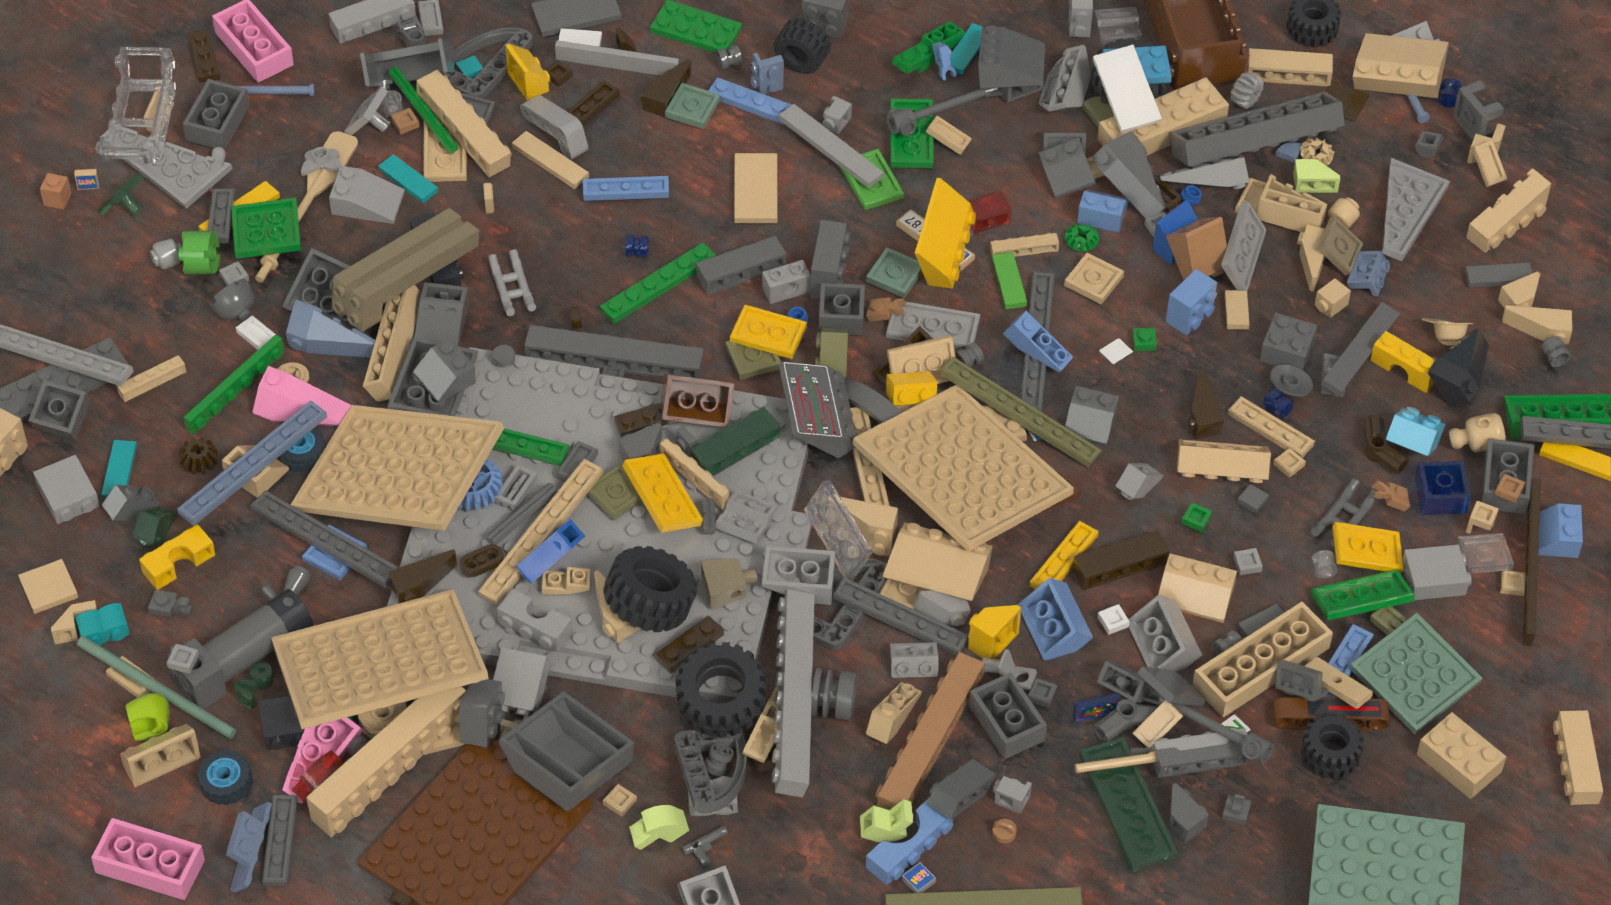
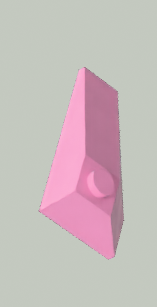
M268 366L258 386L252 413L269 421L281 423V421H286L311 400L327 412V418L318 425L339 426L351 405L288 373Z

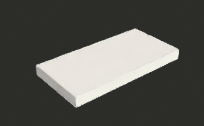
M1134 45L1093 56L1094 64L1121 133L1161 122V115Z

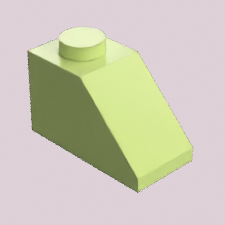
M1295 159L1293 170L1295 191L1299 193H1338L1339 174L1317 159Z

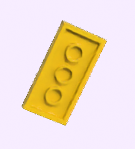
M665 454L624 460L622 467L661 533L701 526L703 519Z

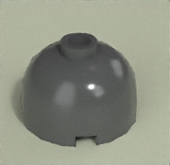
M240 279L241 283L238 285L234 282L229 284L215 295V303L210 302L211 308L220 318L231 321L240 319L242 321L251 314L250 310L255 302L254 292L245 279Z

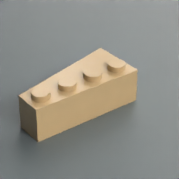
M1533 168L1527 173L1528 178L1525 181L1519 180L1513 185L1514 189L1508 196L1505 194L1500 196L1493 209L1489 206L1469 224L1466 238L1484 253L1491 248H1496L1505 238L1512 237L1518 229L1526 227L1532 219L1542 216L1546 211L1545 206L1551 183Z

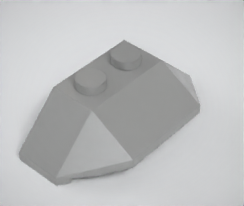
M1084 45L1066 49L1063 53L1064 56L1050 70L1038 103L1040 107L1049 112L1082 107L1091 79L1087 51Z

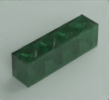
M763 406L757 411H752L740 421L733 422L721 432L714 433L704 442L697 443L690 449V455L699 467L704 471L710 472L713 477L780 438V423Z

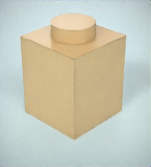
M1333 279L1317 291L1315 306L1320 312L1331 318L1348 305L1351 291L1337 279Z

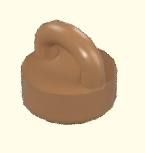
M1000 819L994 822L992 834L997 842L1007 844L1016 838L1017 828L1013 821Z

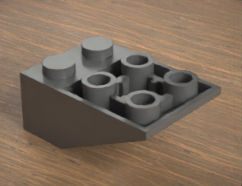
M424 282L419 303L415 337L443 342L451 338L459 346L469 307L468 287Z

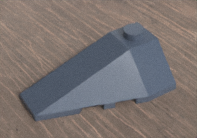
M299 300L294 302L286 331L289 347L313 354L371 358L376 340L355 328L350 330L340 324L341 320L335 317L331 320L321 314L323 310Z

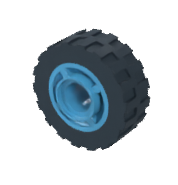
M317 426L314 427L277 459L288 466L291 471L302 472L313 469L312 467L315 466L325 449L321 430L319 431Z
M219 750L216 753H211L206 759L204 758L201 766L198 768L197 778L201 791L210 802H215L218 805H230V803H236L241 798L243 799L247 792L249 793L251 790L253 776L249 763L237 751Z

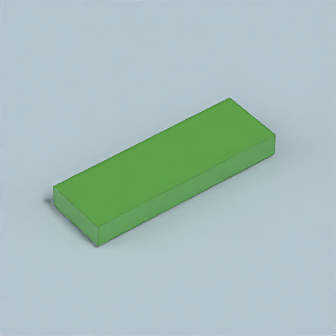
M1014 253L992 255V263L1005 310L1027 307V300Z

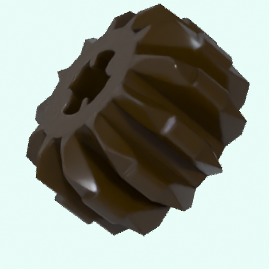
M192 437L191 442L184 441V447L180 448L179 451L180 464L184 466L186 472L192 471L194 475L198 472L205 474L206 469L213 470V465L217 464L218 461L217 448L211 440L205 441L203 437L199 440H195Z

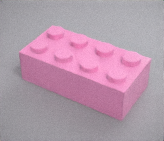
M243 0L212 16L216 35L257 83L294 65L291 47L250 0Z
M114 818L109 822L91 857L95 873L182 900L186 899L205 861L202 845Z

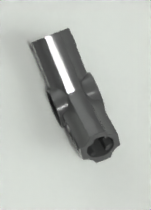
M1123 699L1119 701L1115 710L1094 725V731L1102 742L1108 743L1123 730L1140 726L1159 705L1136 704L1130 699Z

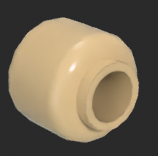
M1348 197L1339 198L1328 210L1329 218L1335 216L1348 229L1360 215L1359 205Z

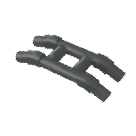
M1352 478L1349 485L1344 489L1327 514L1311 529V534L1318 536L1330 524L1334 525L1335 522L1346 523L1336 517L1341 509L1353 515L1346 524L1358 525L1374 505L1377 498H1374L1373 494L1377 491L1372 489L1359 508L1354 506L1349 501L1360 482ZM1333 538L1330 543L1333 547H1335Z

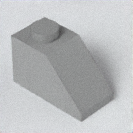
M1129 463L1116 487L1122 490L1121 494L1130 500L1133 498H1143L1164 475L1147 463Z
M933 590L920 591L914 603L916 610L948 626L964 625L971 611L966 599Z

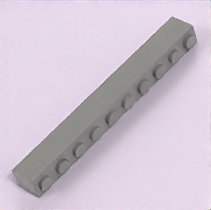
M787 589L784 598L780 597L778 603V611H781V616H779L777 629L780 630L776 646L780 648V653H778L776 659V667H779V672L776 675L775 685L779 687L774 701L775 705H778V710H776L774 715V724H777V729L773 736V743H776V748L773 752L772 762L776 763V768H774L772 773V782L775 783V793L803 798L809 785L814 594Z

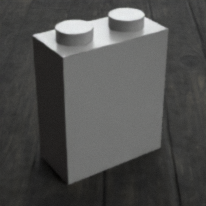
M1068 0L1069 37H1090L1093 0Z
M76 455L33 472L36 485L57 524L69 521L76 516L91 512L95 508L100 507L97 493Z
M1459 545L1408 549L1404 551V573L1407 584L1415 594V600L1466 595L1468 586L1471 585V574L1466 572V557L1464 553H1461Z
M501 647L493 680L501 681L502 692H505L502 711H505V713L508 710L516 711L517 715L524 717L525 715L530 716V714H534L540 709L551 665V660L547 656Z

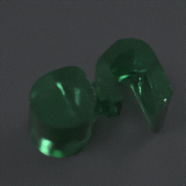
M259 662L252 666L249 670L250 680L241 679L234 682L236 700L251 709L257 706L254 694L246 691V689L256 693L257 689L265 690L273 684L272 668L265 662Z

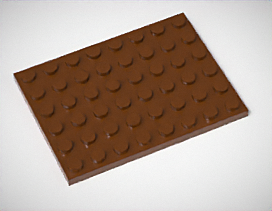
M491 739L488 747L467 744L358 861V866L392 890L399 891L410 897L415 905H507L594 808V803L585 798L571 810L566 811L514 772L497 739Z

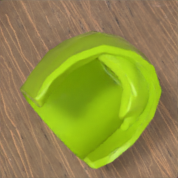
M144 694L125 705L135 741L146 740L167 732L170 713L169 702L162 694Z

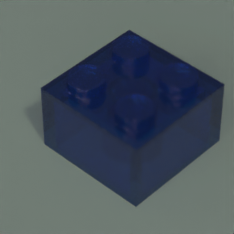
M1464 461L1419 462L1415 482L1421 514L1467 513L1471 496Z

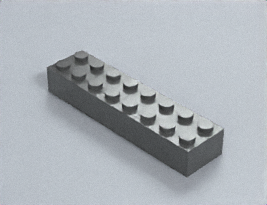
M1324 91L1170 131L1169 133L1172 155L1188 167H1198L1204 162H1218L1223 157H1237L1242 152H1256L1261 147H1275L1280 142H1294L1299 140V137H1313L1322 131H1336L1338 127L1345 126L1342 101Z

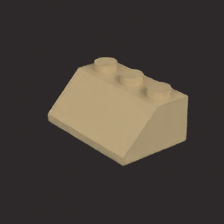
M1169 554L1159 594L1176 600L1183 613L1224 623L1234 590L1237 571Z
M187 724L174 727L165 734L152 737L147 742L136 747H130L120 753L123 767L134 787L201 758L195 731Z

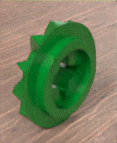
M1083 222L1080 225L1073 223L1072 227L1066 230L1065 242L1071 249L1085 252L1097 246L1099 235L1097 229H1093L1091 224L1086 226ZM1078 234L1086 235V239L1082 236L1078 237Z

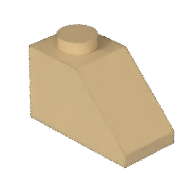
M1537 271L1502 286L1498 301L1504 308L1506 305L1532 307L1540 273Z

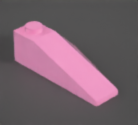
M346 717L337 721L316 725L315 727L305 728L282 790L288 795H297L298 802L302 805L307 799L306 797L317 788L344 757L351 741L363 733L361 727Z

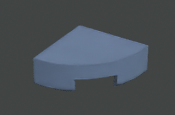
M1286 143L1277 149L1276 156L1295 163V159H1298L1301 154L1302 143Z

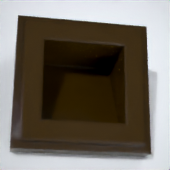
M616 28V44L619 50L637 52L632 39L621 28Z

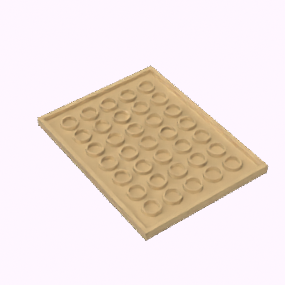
M958 385L853 438V445L967 551L978 547L1073 495L1074 492L1072 485Z
M351 405L292 501L291 506L304 513L445 531L504 430V426L500 421Z
M454 589L271 637L301 729L315 727L323 723L337 721L349 716L359 715L371 710L385 708L397 703L407 702L412 699L430 696L434 693L489 679L487 669Z

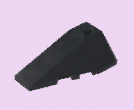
M1479 329L1473 330L1461 339L1459 344L1450 347L1447 353L1438 356L1428 371L1429 376L1448 405L1470 403L1480 387L1489 344Z

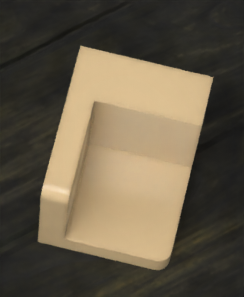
M1477 501L1470 516L1466 533L1470 534L1474 525L1491 530L1495 524L1499 508Z

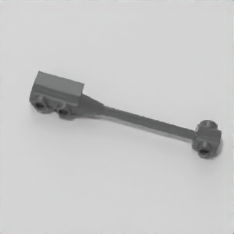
M1043 85L980 88L912 112L910 108L902 110L893 108L887 115V124L893 134L901 132L903 135L908 136L915 131L916 120L981 97L1002 96L1007 102L1043 90Z
M1114 660L1105 661L1097 683L1136 703L1146 701L1161 705L1165 701L1137 672ZM1171 703L1182 715L1242 745L1241 753L1246 758L1253 759L1263 765L1270 759L1274 751V743L1253 732L1245 737L1183 704Z

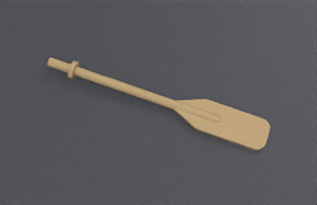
M337 131L330 134L323 147L336 149L340 155L339 161L341 165L346 166L358 146V140L352 135ZM319 168L308 174L307 194L298 207L299 222L314 197L335 183L338 173L325 168ZM280 253L264 255L262 257V267L255 277L256 281L262 283L269 271L277 268L278 261L276 259Z

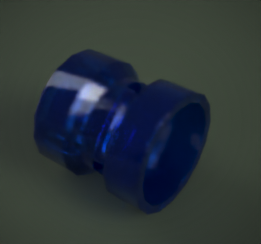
M1453 78L1444 79L1441 83V91L1438 94V103L1447 108L1455 107L1458 91L1462 88L1461 83Z
M627 235L625 256L639 255L640 257L647 258L649 236L636 238L634 235Z
M1274 388L1265 396L1263 405L1267 409H1272L1274 415L1282 419L1291 412L1294 402L1288 397L1285 398L1283 392L1278 388Z

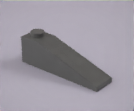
M1130 131L1106 143L1092 159L1105 176L1147 219L1163 212L1166 206L1159 186L1155 183L1152 166L1149 165L1146 157V149L1134 132Z

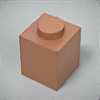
M47 173L40 187L44 206L64 210L71 196L68 177Z

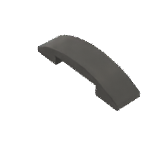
M845 378L849 403L876 419L879 424L902 413L893 403L875 390L860 382Z

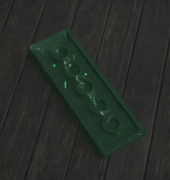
M1124 737L1079 751L1082 763L1133 756ZM1137 765L1087 772L1132 872L1178 859V851Z

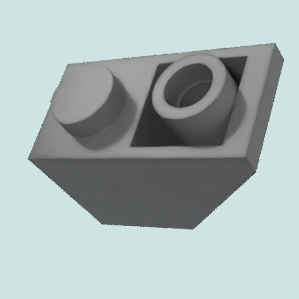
M661 424L650 425L640 431L626 434L619 438V453L622 458L627 460L656 455L662 441Z
M116 484L102 506L113 520L130 522L156 508L160 503L155 498L154 492L147 487Z
M1175 783L1172 785L1170 796L1169 827L1186 843L1207 827L1209 814L1204 806L1198 805L1191 798L1190 793L1186 789L1181 788Z

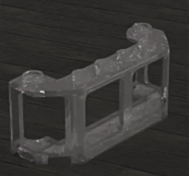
M120 47L119 55L115 57V66L119 68L121 81L120 85L116 87L117 99L112 106L113 118L109 120L110 132L109 136L101 137L100 141H97L96 151L97 154H100L103 163L113 159L144 160L145 164H153L155 160L162 158L176 91L175 83L172 82V71L175 69V61L170 48ZM127 55H159L163 79H131ZM131 91H160L154 119L124 117ZM122 128H152L150 140L142 142L141 148L118 147Z

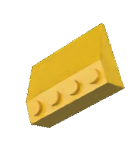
M941 178L936 179L915 255L928 286L953 289L955 281L959 279L960 262L964 261V248L966 243H969L970 227L975 223L976 214L973 212L971 204Z

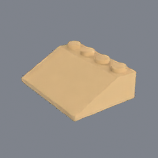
M1366 33L1355 63L1353 73L1354 88L1438 98L1449 42Z
M904 523L897 536L883 577L972 601L988 571L993 546L983 543L967 551L951 535L942 533L938 529H927L915 523Z

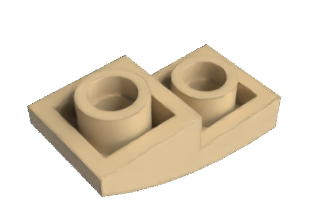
M567 567L566 572L546 570L542 574L541 594H575L588 591L590 588V569Z

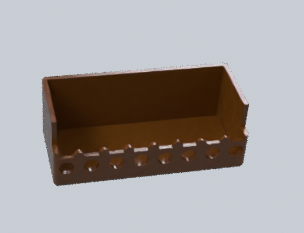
M1144 0L1159 45L1166 46L1167 55L1172 66L1171 80L1176 90L1203 78H1207L1212 85L1236 82L1242 73L1247 72L1250 54L1247 53L1246 43L1240 34V26L1236 23L1235 12L1231 9L1230 0Z

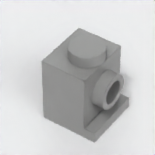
M833 96L831 106L826 107L823 113L824 121L822 125L829 131L839 134L851 119L852 104Z
M1003 776L1002 780L998 779L994 785V803L1021 814L1031 796L1032 783L1027 781L1026 785H1024L1017 779Z

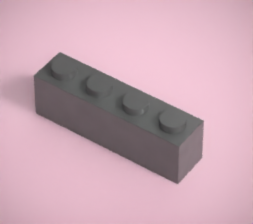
M776 236L766 238L696 263L697 279L705 293L709 295L761 277L764 271L786 265V252Z

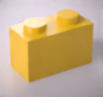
M930 371L887 374L886 396L894 405L920 404L937 395V381Z

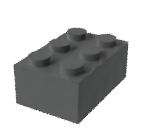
M208 79L183 122L185 140L212 148L222 147L226 150L250 106L247 89Z
M821 220L811 268V298L820 299L821 283L843 284L842 278L846 274L847 263L844 262L849 258L850 246H846L849 245L850 241L847 223Z
M1488 439L1484 455L1480 502L1499 508L1498 511L1526 514L1530 500L1534 445ZM1504 474L1525 482L1516 503L1495 495L1496 488Z
M1008 673L970 691L969 707L1004 759L1045 741L1047 724L1012 673Z

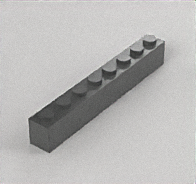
M530 325L525 342V356L594 367L603 370L606 361H608V370L620 372L621 366L616 365L618 362L625 364V373L664 378V373L701 378L704 365L703 348L547 328L544 326Z

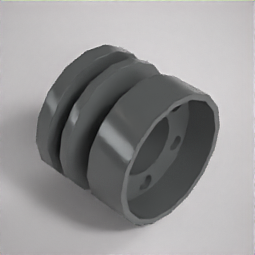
M817 667L812 679L811 716L817 717L819 707H823L822 717L827 718L830 708H834L836 720L851 721L856 696L857 672L842 670L838 680H834L833 669L829 668L827 678L824 679L823 668Z

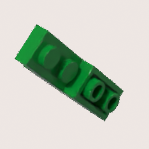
M949 21L923 35L919 44L894 56L892 64L906 74L914 70L921 73L936 62L932 44L941 42L946 44L951 50L964 36L965 31Z

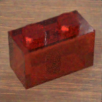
M1002 191L968 200L973 212L976 214L975 223L970 227L971 235L1011 223L1012 208Z

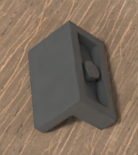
M1042 131L1043 151L1079 138L1086 153V133L1084 131Z

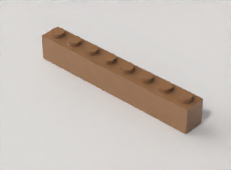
M961 652L958 653L955 660L951 659L947 667V675L940 678L936 694H932L929 697L926 712L920 713L916 723L918 726L915 731H910L905 749L901 748L896 757V765L889 768L885 784H881L878 787L875 798H878L877 807L890 810L903 799L911 801L912 805L968 705L970 691L977 688L982 680L985 662Z

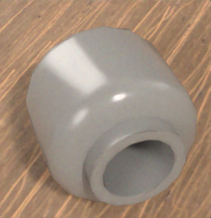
M171 238L155 243L150 251L155 267L159 266L162 270L179 265L181 261L179 260L178 252L179 248H182L181 244H176Z

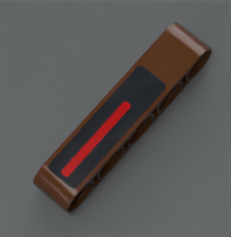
M1284 697L1278 698L1273 702L1274 725L1280 729H1306L1309 722L1312 723L1315 717L1321 719L1322 714L1331 716V713H1336L1338 717L1342 715L1347 716L1346 720L1352 719L1355 722L1354 726H1359L1361 730H1384L1390 726L1388 703L1383 699H1369L1358 709L1340 698H1320L1317 701H1308L1305 698Z

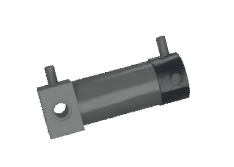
M269 585L263 587L262 592L268 597L269 601L264 603L262 607L202 646L195 638L184 644L183 646L197 649L199 656L190 674L170 669L174 684L191 702L203 709L227 695L226 682L275 651L271 637L313 626L312 618L306 606L292 590L286 589L277 594ZM175 645L171 646V648H170V652H171V653H172V651H173Z

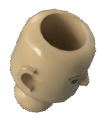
M1496 413L1471 417L1466 421L1465 429L1453 428L1449 431L1452 448L1460 449L1464 445L1469 444L1474 453L1486 451L1489 438L1506 441L1502 419Z

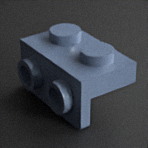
M753 53V62H750L753 76L750 77L752 87L756 88L761 94L782 90L784 60L781 55L761 60L757 53Z

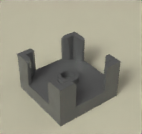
M1481 80L1459 89L1453 118L1472 140H1474L1475 134L1493 138L1495 129L1486 130L1488 121L1501 116L1504 110L1499 102H1494L1484 107L1473 95V93L1485 89V85Z

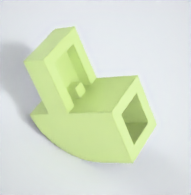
M903 799L890 810L873 805L860 816L861 837L875 842H882L883 840L893 842L907 836L906 828L913 823L911 801Z
M659 805L641 812L643 818L629 827L634 845L640 850L658 838L672 843L689 831L683 810L670 805Z

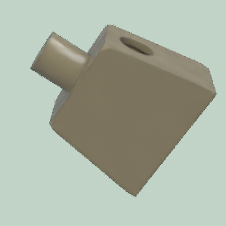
M739 559L701 560V575L711 609L745 598L746 584L757 582L755 568L742 571Z

